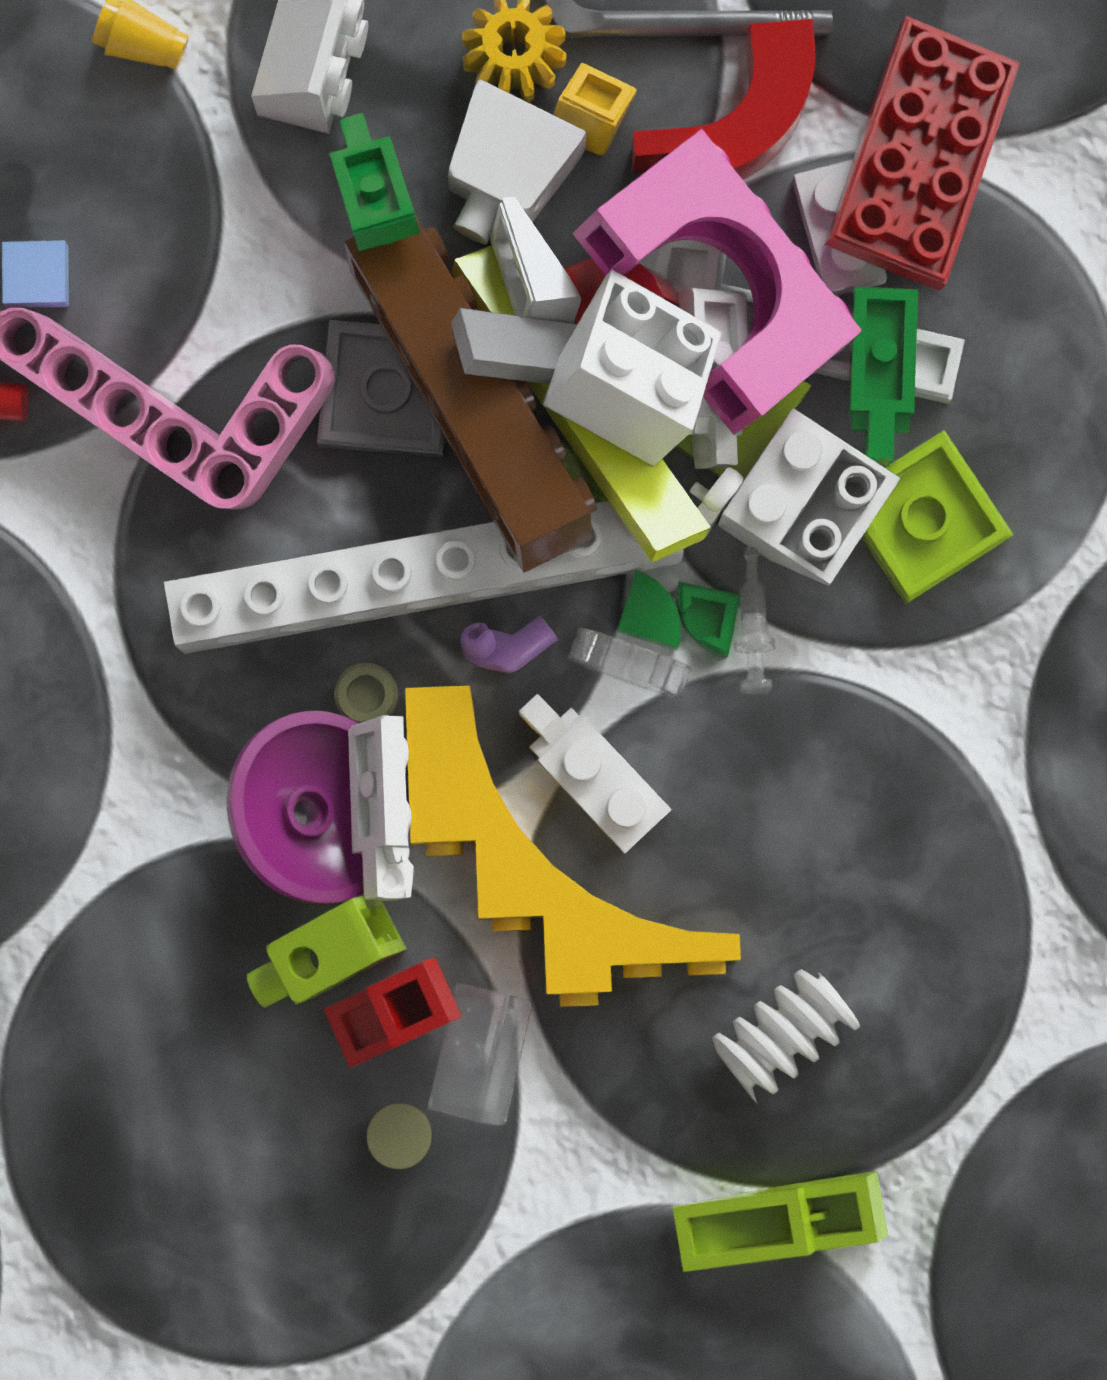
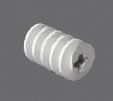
M802 969L794 973L799 994L793 993L782 985L776 987L773 991L779 1008L777 1011L762 1001L753 1005L758 1022L757 1026L741 1017L735 1019L733 1025L738 1039L736 1043L721 1033H717L712 1037L716 1052L756 1103L752 1088L754 1085H759L771 1094L778 1091L773 1074L776 1068L792 1078L799 1075L793 1057L794 1054L798 1052L812 1062H816L819 1059L814 1039L817 1036L834 1047L840 1043L834 1026L835 1022L839 1020L853 1030H857L860 1027L858 1020L847 1004L819 972L818 979Z

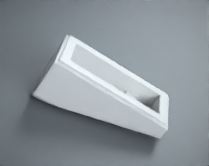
M502 198L490 241L514 315L574 324L581 303V297L577 288L516 198Z

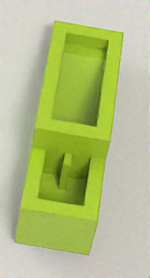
M877 1171L766 1188L672 1207L683 1272L806 1256L814 1251L878 1243L889 1236Z

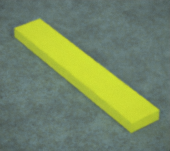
M492 246L455 259L452 275L454 277L462 275L475 297L477 311L514 315ZM526 381L543 405L550 384ZM544 406L651 563L705 539L710 526L663 459L655 466H652Z

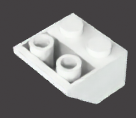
M278 0L251 95L258 116L327 134L330 133L334 115L343 117L349 104L352 80L346 79V73L350 57L360 58L365 46L368 21L362 20L364 0Z
M611 270L604 278L561 352L543 405L650 465L655 466L693 431L722 332L618 272Z
M793 408L722 513L718 526L770 561L829 586L900 478Z

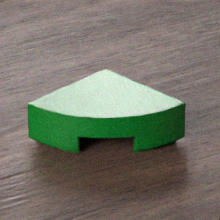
M635 570L617 633L678 650L681 637V622L674 600L657 580L644 572Z
M678 582L677 609L684 628L691 638L703 649L727 659L741 594Z

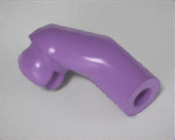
M538 615L513 635L488 629V626L484 623H473L463 630L460 644L463 648L465 659L474 666L503 673H513L555 643L558 638L545 620Z

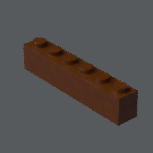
M416 216L420 230L418 235L359 252L354 236L345 240L344 244L353 278L522 572L525 573L591 540V514L597 511L593 495L581 476L571 479L562 464V461L566 460V453L553 427L550 424L543 428L540 427L532 413V410L536 409V403L526 381L464 373L451 322L460 308L476 310L477 303L465 278L462 275L453 278L445 266L444 262H447L449 258L436 229L431 226L424 230Z

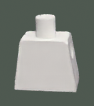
M479 79L474 88L448 171L449 190L467 200L454 224V228L475 242L487 244L491 236L499 204L502 202V198L510 197L516 198L531 222H533L583 156L586 146V131Z

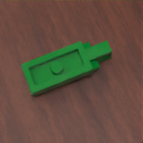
M363 113L339 119L347 148L329 154L358 252L380 245H388L397 240L420 234L415 212L390 136L372 141Z
M854 287L851 317L861 328L862 332L850 341L848 416H851L850 431H865L864 455L882 467H889L890 461H893L894 433L907 434L909 432V421L914 414L918 290Z

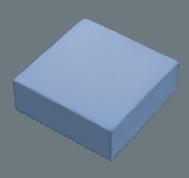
M65 240L2 242V303L7 309L69 307L68 245Z

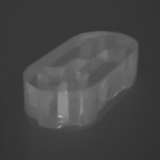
M585 628L577 629L568 655L570 661L582 667L677 699L682 698L692 670L689 665L671 657Z

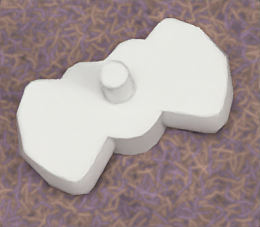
M730 467L723 472L710 490L696 482L689 491L702 501L698 511L710 526L709 531L744 480L738 471Z

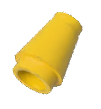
M106 0L95 26L92 44L105 48L104 55L162 67L167 66L177 70L190 35L179 31L178 28L133 0Z

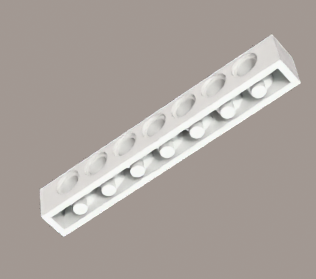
M607 501L596 503L597 511L591 514V540L525 573L522 572L494 522L166 581L164 586L174 644L184 654L627 574L635 572V570L643 571L680 564L684 551L681 549L651 563L611 503Z

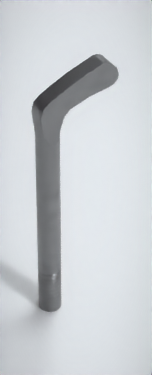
M543 0L544 4L552 9L553 25L562 26L565 30V37L570 39L594 36H747L751 23L813 19L814 36H831L832 34L831 10L779 12L596 11L582 8L573 0Z

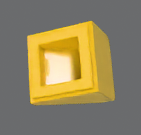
M581 63L559 97L553 115L586 131L585 149L596 155L603 156L628 111L637 89Z

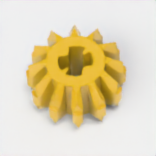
M494 0V15L483 9L476 8L472 16L473 23L477 29H468L462 33V45L470 50L462 58L463 67L467 72H479L475 80L476 84L479 79L493 86L498 84L499 89L511 94L512 89H520L522 98L529 103L534 99V82L543 88L551 89L555 85L556 78L552 69L562 68L566 64V52L558 47L565 41V30L562 26L549 25L552 20V9L545 5L530 13V0H517L516 8H508L506 0ZM511 42L512 48H515L516 42H521L525 44V53L517 56L516 50H513L512 56H507L503 54V45Z

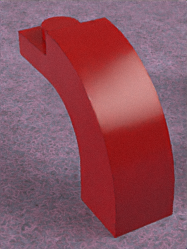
M813 19L751 23L745 44L749 89L741 103L724 118L707 125L633 131L631 146L633 174L645 173L701 129L715 145L719 146L726 153L731 166L742 180L757 173L770 163L793 135L809 95L815 66Z

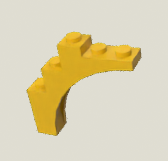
M470 686L405 688L407 744L409 748V806L411 809L410 842L413 846H425V857L463 856V844H476L478 919H492V932L531 930V918L543 917L546 994H559L560 1007L599 1005L598 992H612L611 966L623 965V978L662 977L661 964L687 963L688 975L726 974V961L741 960L740 934L686 931L640 919L594 897L554 867L518 827L492 782L477 737Z

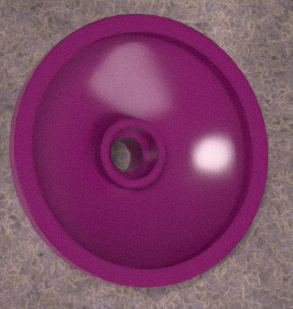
M303 711L287 715L263 727L246 743L239 753L232 768L227 788L228 823L235 845L245 863L263 883L277 893L292 900L308 904H334L364 894L362 854H354L352 851L348 729L359 723L335 713ZM296 804L302 806L306 811L307 820L305 825L299 823L295 818L294 808Z

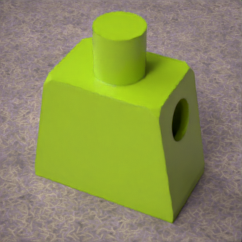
M364 896L346 901L267 945L266 949L271 961L247 973V981L254 997L264 1008L287 996H290L291 1000L297 1005L339 986L407 950L383 901L365 900ZM312 950L318 957V969L311 961Z

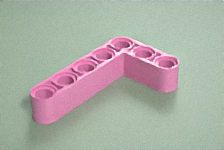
M9 308L0 312L1 361L203 501L221 509L243 510L253 506L261 498L330 395L335 383L334 369L324 354L303 345H288L280 348L271 357L219 435L51 318L24 308ZM30 322L36 331V342L28 353L20 355L14 345V336L23 324ZM81 357L88 367V377L81 388L72 391L66 383L65 371L72 360ZM308 358L315 368V379L307 390L295 393L288 383V371L295 361ZM132 392L140 403V413L131 425L124 427L116 416V406L125 394ZM272 411L280 423L279 433L272 443L261 446L253 435V424L261 413ZM184 428L192 439V449L183 461L176 463L168 454L167 441L175 430ZM235 463L242 470L244 485L237 496L229 499L221 493L218 486V477L225 466Z

